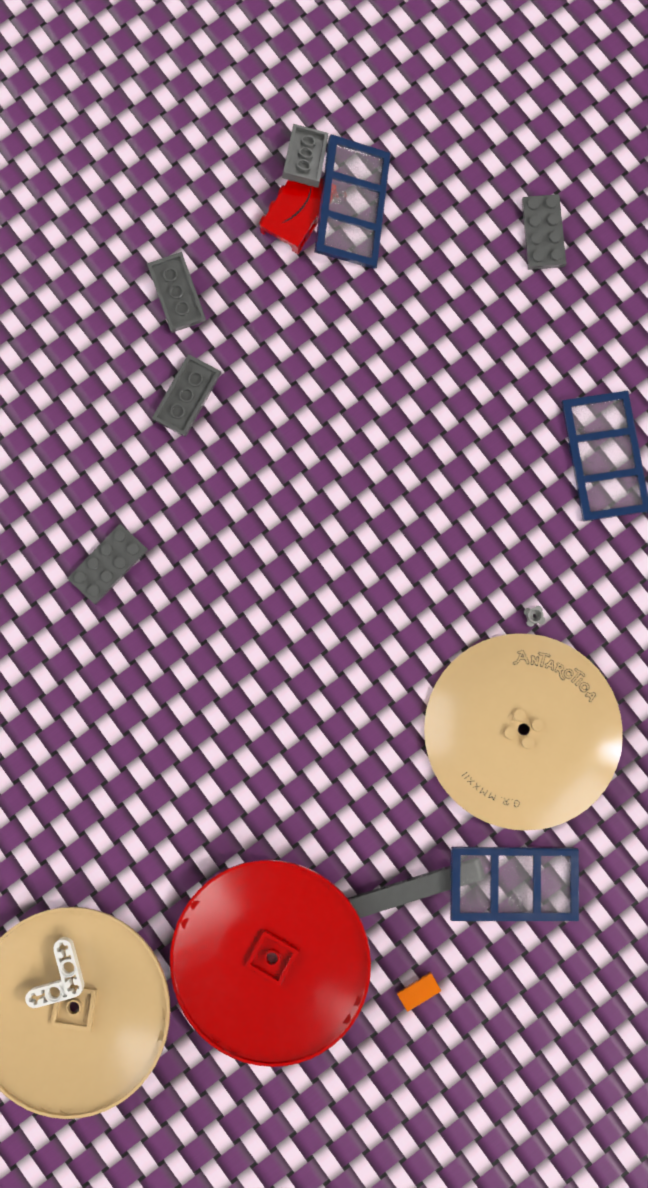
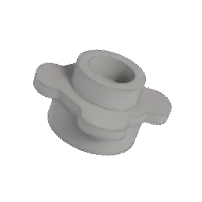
M541 606L524 610L528 626L532 627L534 624H543L545 622Z

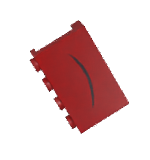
M320 178L319 187L308 186L290 180L287 181L285 186L282 185L277 199L271 202L268 213L260 219L261 233L265 234L267 232L292 246V251L299 255L318 224L323 179ZM333 184L331 187L330 203L336 195V186Z

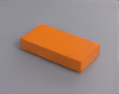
M429 972L398 991L397 995L408 1012L441 992V989L432 973Z

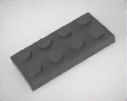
M293 124L282 178L308 186L319 187L329 133Z
M559 194L523 197L522 210L528 270L565 267L566 255Z
M179 252L147 263L171 333L205 322L206 318L183 253Z
M188 354L153 415V421L186 437L222 374L221 371Z
M119 524L67 579L96 605L138 562L148 549L126 528Z

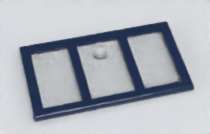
M331 134L329 136L314 253L372 269L377 268L391 153Z
M629 391L562 400L561 404L583 522L648 513V492Z
M451 847L450 920L579 921V849Z

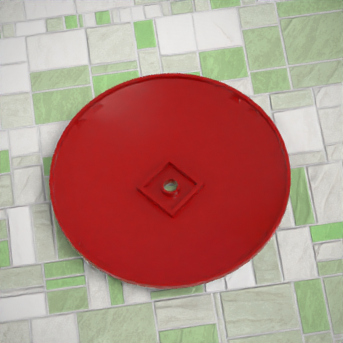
M256 860L233 866L217 874L205 883L190 899L177 922L173 934L170 951V970L177 1001L191 1026L205 1041L221 1053L241 1062L257 1066L278 1067L310 1060L331 1048L347 1033L357 1019L366 999L371 976V955L367 934L356 909L343 892L330 880L296 863L282 860ZM275 953L278 961L270 962L267 959V954Z

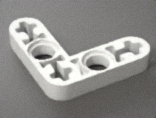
M60 938L53 947L61 980L32 988L25 997L29 1007L38 1008L79 996L83 991L84 980L75 946L70 938ZM62 943L64 946H68V948L65 951L64 949L59 948L62 945ZM65 952H66V956L71 955L70 957H66L65 959H62V958L65 956ZM71 962L74 965V971L67 972L64 969V963ZM73 982L74 985L79 986L76 991L74 988H70ZM57 987L60 990V996L53 997L50 994V988ZM45 992V996L40 997L38 1001L32 999L34 993L36 996H39Z

